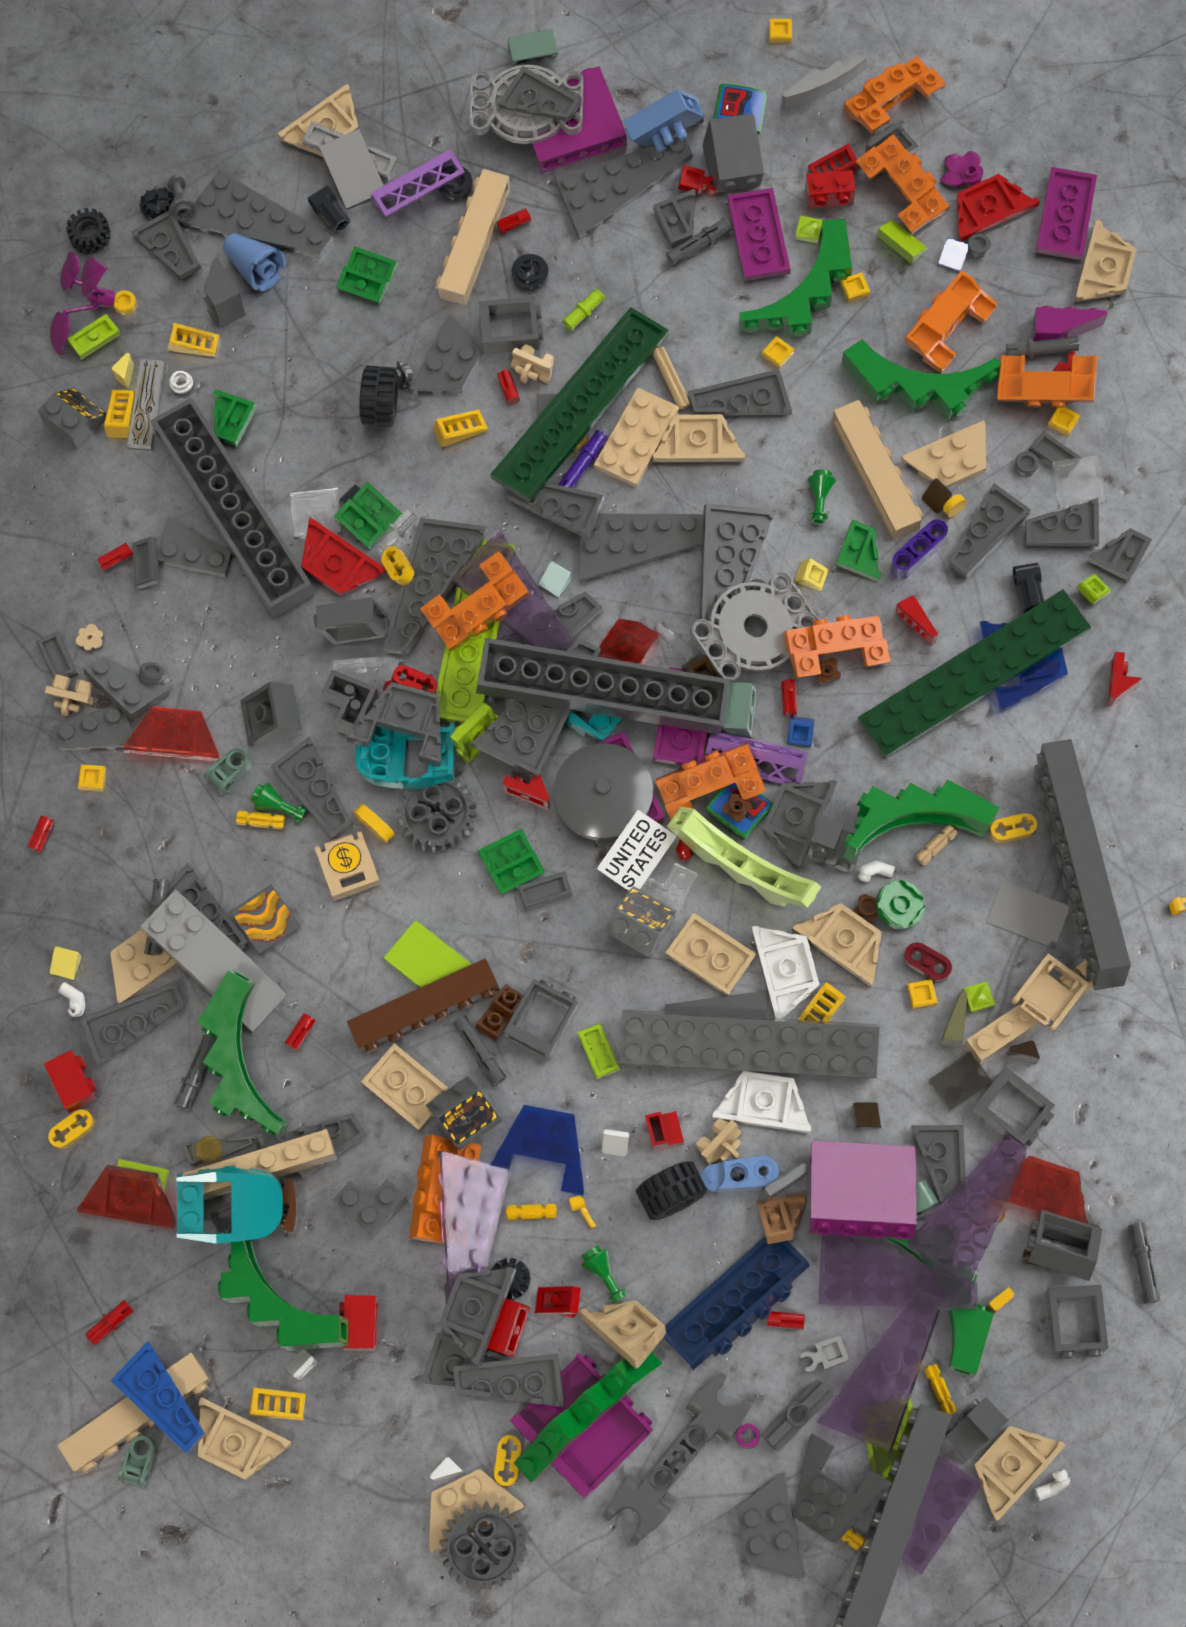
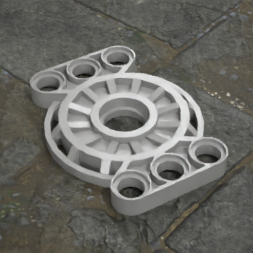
M528 64L506 69L494 79L486 71H476L471 76L470 129L477 135L486 134L492 129L503 139L519 144H533L547 140L561 128L568 135H576L583 127V76L578 71H568L560 78L549 69ZM522 66L575 95L582 102L571 118L579 122L575 127H568L566 125L567 121L502 109L499 108L498 103ZM481 78L486 79L488 81V83L482 87L477 86L475 84V82ZM577 79L579 81L577 86L571 87L567 84L568 80ZM481 98L487 101L486 105L482 107L474 104L477 99ZM477 119H484L486 124L483 127H477L474 125V122ZM503 129V130H505L506 132L512 134L513 136L508 135V134L504 133V132L501 131V130Z
M778 572L772 576L768 584L747 582L729 588L713 606L710 621L705 619L695 621L690 629V636L701 654L708 657L717 676L734 682L740 675V668L746 671L761 672L782 665L790 658L785 647L783 631L803 628L801 620L804 618H808L812 622L819 619L791 577L784 572ZM774 580H784L786 582V589H777L774 585ZM749 587L760 588L759 590H745V588ZM736 590L739 591L738 594L734 595L730 599L727 597L730 593ZM791 598L798 600L800 608L797 610L791 609L787 601ZM722 601L723 608L719 614H716L717 607ZM757 616L766 623L767 630L763 636L753 637L745 631L744 622L748 617ZM697 626H704L708 631V635L706 637L698 636L695 628ZM709 647H719L721 650V656H711L709 653ZM779 656L784 657V658H782L780 661H778V662H776V663H773V664L771 663L772 661H774L775 659H777ZM724 666H731L735 671V675L733 677H726L722 672V668Z

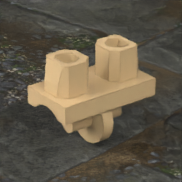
M524 344L520 349L514 348L510 367L515 369V372L521 374L520 381L527 383L530 378L548 384L552 376L554 356L546 353L541 358L534 356L535 350L533 347Z
M55 674L51 686H46L45 693L64 698L63 701L55 700L54 707L61 708L62 716L68 717L71 711L79 712L80 705L73 704V701L93 705L94 698L91 697L92 683L77 680L75 691H67L70 678Z
M718 1118L712 1126L713 1132L717 1134L713 1141L704 1136L696 1143V1147L707 1165L717 1164L720 1159L726 1161L730 1156L733 1159L740 1157L736 1149L742 1144L738 1139L743 1134L738 1129V1124L733 1120L727 1122Z

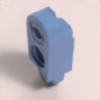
M761 1155L708 1165L701 1172L700 1176L710 1193L762 1191L766 1186L777 1180L779 1168L774 1159ZM767 1168L768 1174L762 1176L758 1170ZM735 1170L741 1171L744 1174V1179L739 1182L732 1180L730 1177L731 1172Z

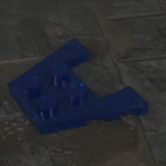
M981 621L980 629L983 639L1008 623L992 624L989 621ZM1062 649L1018 676L1019 685L996 689L995 693L1000 713L1007 711L1068 677Z
M523 1105L505 1140L488 1167L485 1176L508 1181L514 1154L562 1163L566 1166L561 1191L584 1196L585 1191L575 1115Z

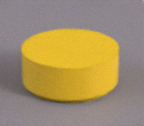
M123 290L115 294L113 306L117 313L129 315L135 311L137 301L133 293Z
M961 494L954 495L944 504L943 511L948 517H954L965 508L967 500Z

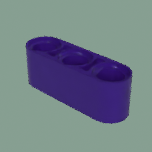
M935 519L923 527L894 554L890 569L891 574L895 578L902 580L914 573L945 544L948 533L947 524L942 520ZM937 531L941 533V536H933L931 532ZM922 547L925 551L917 552L914 548ZM904 562L908 566L905 568H901L897 565V563Z

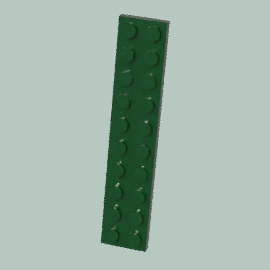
M630 307L492 471L491 479L530 503L649 360L655 349L664 342L669 335V330Z
M1062 589L860 715L858 720L886 759L1091 631V626L1065 590Z

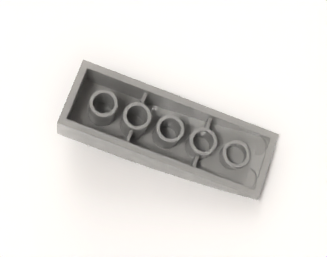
M176 889L140 926L144 934L212 996L228 970L235 969L254 981L255 985L247 1000L242 1024L251 1032L287 996L243 951Z

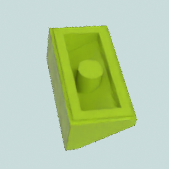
M894 220L887 222L878 229L877 237L910 264H913L927 250L924 244Z

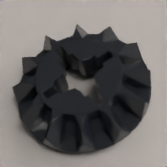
M454 165L443 168L441 173L451 175L457 170ZM462 167L465 174L455 179V182H458V188L451 185L450 182L437 189L443 198L449 197L453 201L454 198L460 197L462 199L466 193H470L473 182L472 176L466 168Z
M155 186L150 191L146 189L145 195L141 196L139 205L142 214L149 220H153L169 211L174 194L165 187L162 189ZM156 198H159L161 201L159 210L154 204Z
M525 254L515 260L511 272L515 283H518L522 288L529 287L532 290L536 286L541 287L542 283L547 280L549 268L542 257L535 254ZM534 266L535 275L531 274L526 278V271H530Z
M506 1257L497 1261L491 1270L506 1269L507 1267L516 1269L514 1277L520 1283L512 1282L506 1297L513 1300L521 1297L527 1291L531 1278L530 1272L523 1262L519 1259Z

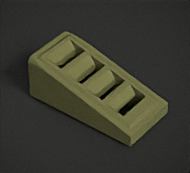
M961 991L941 1039V1045L954 1047L962 1045L967 1004L966 992Z

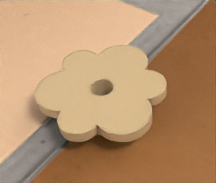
M89 624L86 626V629H79V636L76 638L78 646L84 647L86 651L102 646L101 638L103 637V632L98 630L96 625Z

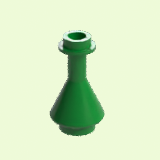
M818 469L813 472V475L808 477V483L815 497V510L809 514V518L814 524H824L828 519V514L824 513L825 499L836 484V479L832 476V472Z
M266 783L264 786L258 784L250 800L255 803L254 808L256 810H280L294 817L293 823H296V821L301 823L307 812L303 808L304 805L297 808L284 802L270 783Z
M597 1245L581 1256L584 1260L581 1267L600 1278L609 1290L611 1296L608 1300L616 1303L627 1296L625 1293L626 1288L620 1289L611 1275L608 1249L602 1250Z

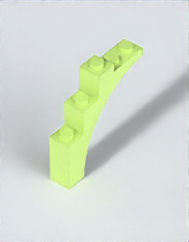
M680 807L667 826L704 862L719 865L737 883L752 886L770 904L785 907L789 903L808 908L821 889V886L816 881L787 872L745 849L713 826L695 809Z

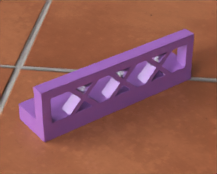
M451 149L372 192L371 202L375 208L379 207L384 217L387 218L463 176L465 171ZM454 165L457 170L451 175L441 173L443 168ZM437 176L435 184L431 186L421 184L427 181L428 179ZM417 187L415 195L411 197L401 195L409 191L410 189ZM397 198L396 205L387 210L384 204Z
M720 732L719 735L710 734L706 754L712 752V748L726 751L748 742L754 759H757L755 762L762 779L780 784L801 783L808 752L725 732ZM763 761L770 762L774 770L769 773L762 772L758 764ZM787 767L798 769L796 780L785 777L781 770Z

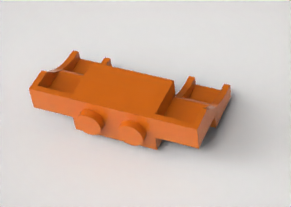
M916 56L904 65L898 63L893 67L889 66L875 79L870 78L863 86V91L844 102L843 110L851 120L862 124L872 135L882 125L890 124L891 118L886 112L914 95L915 88L926 99H929L930 95L940 88L943 90L946 82L933 67L928 69L922 60Z
M894 134L856 160V163L865 172L869 180L886 171L890 179L911 204L898 214V217L910 230L911 234L939 218L950 209L948 203L935 188L936 180L929 171L926 173L920 167L922 162L915 153L911 155Z
M963 270L943 293L939 292L932 301L933 305L929 310L924 309L918 317V323L905 337L904 343L922 355V361L941 374L956 357V352L944 344L945 340L967 314H970L984 324L998 306V302L988 296L976 283L975 279Z
M1001 355L997 397L999 402H1023L1027 404V407L1032 408L1041 407L1042 404H1051V407L1063 408L1066 404H1071V402L1095 403L1097 355H1073L1072 373L1071 371H1025V355Z
M500 551L479 565L490 581L451 609L440 594L420 608L451 651L458 648L474 635L479 636L488 629L487 626L505 618L508 615V610L531 594Z
M850 615L836 617V622L828 623L827 619L813 621V626L783 631L784 643L793 665L795 679L821 674L818 658L820 655L860 649L864 667L890 663L887 640L883 639L879 616L851 619Z
M748 742L721 753L718 750L712 751L704 755L705 759L696 762L695 759L687 761L681 765V769L656 778L655 781L670 820L673 819L680 807L694 809L690 800L735 782L743 800L766 792Z
M435 1135L424 1136L421 1162L417 1170V1188L413 1196L414 1208L409 1238L466 1247L470 1221L453 1217L460 1168L470 1171L478 1170L481 1145L470 1143L459 1151L447 1138Z

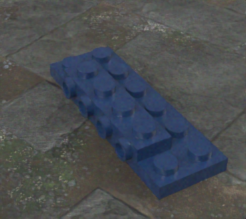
M764 1237L665 1325L666 1334L663 1339L692 1370L697 1368L711 1354L716 1357L719 1353L721 1355L728 1353L733 1346L732 1342L738 1336L745 1337L752 1330V1324L758 1318L760 1320L767 1318L772 1311L771 1307L777 1301L784 1302L789 1298L790 1290L793 1288L791 1283L810 1266L809 1262L788 1241L767 1244L766 1237Z

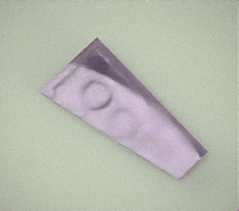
M938 1454L901 1559L919 1574H922L982 1485L940 1454Z

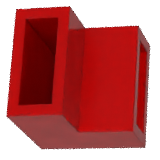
M676 1111L666 1114L656 1112L645 1115L652 1152L684 1145Z

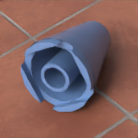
M237 233L228 236L224 241L223 250L253 289L266 291L280 280L281 276L279 273L282 268L285 270L286 257L282 251Z

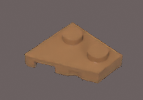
M806 1193L772 1198L765 1204L761 1200L757 1201V1210L767 1244L794 1239L807 1203Z

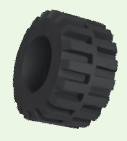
M366 365L362 373L360 386L359 415L361 423L368 426L392 427L396 418L398 401L397 370L395 367Z
M692 1161L670 1166L645 1180L636 1189V1194L650 1220H660L671 1216L694 1204L707 1192V1188Z

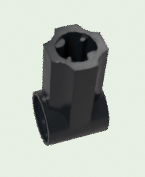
M328 185L307 197L313 211L323 217L334 233H340L346 229L350 223V218L340 207L334 192Z
M1038 563L1013 566L1014 584L1016 588H1019L1023 610L1027 612L1044 601L1040 585L1042 581L1040 566Z

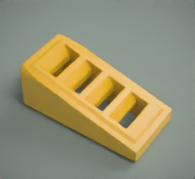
M174 323L167 350L215 357L220 335ZM178 336L183 337L182 341L177 340ZM187 337L192 338L191 344L186 343ZM197 339H202L200 346L196 345ZM206 340H211L209 349L205 348Z
M112 390L104 423L107 437L128 439L135 391ZM117 400L128 401V403L117 402Z
M480 409L436 419L433 427L440 447L455 444L488 430ZM472 419H474L477 427H473L471 423ZM463 422H465L467 429H464Z
M825 982L798 1020L808 1018L809 1020L821 1021L811 1013L814 1010L824 1017L822 1021H830L845 1002L846 996ZM825 993L836 1001L835 1004L824 997ZM820 1001L830 1009L829 1012L817 1005Z
M253 1387L250 1394L248 1416L302 1421L306 1394ZM259 1396H264L262 1410L258 1409ZM270 1397H275L273 1411H268ZM281 1398H285L284 1412H279ZM291 1399H296L295 1414L290 1413Z

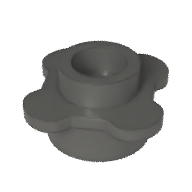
M397 361L398 383L404 389L406 388V383L412 382L413 374L407 363L402 364L401 361Z

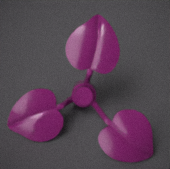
M71 251L68 252L62 266L60 275L61 286L64 290H70L73 283L82 286V296L86 297L91 305L65 309L63 313L57 312L50 328V339L53 348L59 355H63L62 350L70 331L69 313L90 309L97 310L98 306L111 308L115 301L114 290L97 287V284L108 268L96 258L89 257L81 272V282L76 278L80 270L79 259Z

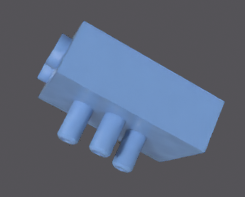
M676 89L623 121L626 125L625 133L630 141L646 147L655 145L657 152L661 153L665 151V145H671L674 142L673 135L677 134L679 140L686 139L685 129L689 126L702 124L705 117L695 96Z

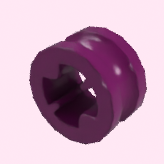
M743 1424L738 1428L736 1441L742 1448L751 1449L759 1442L760 1432L756 1426ZM746 1429H751V1434L755 1433V1439H751L749 1444L743 1442L744 1438H740V1434L745 1433Z

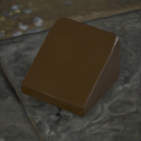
M935 478L923 494L922 500L936 514H939L943 510L944 504L952 497V493Z
M703 654L698 655L681 666L684 672L718 677L708 657Z
M1032 1040L1010 1046L1007 1052V1056L1030 1063H1038L1040 1059L1035 1042Z
M877 1102L853 1103L855 1131L881 1128Z

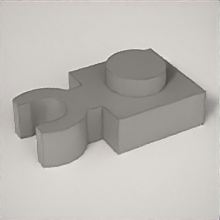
M840 1335L815 1344L817 1352L805 1351L799 1356L800 1360L806 1357L812 1360V1365L804 1369L805 1373L814 1371L820 1363H822L824 1370L849 1361Z

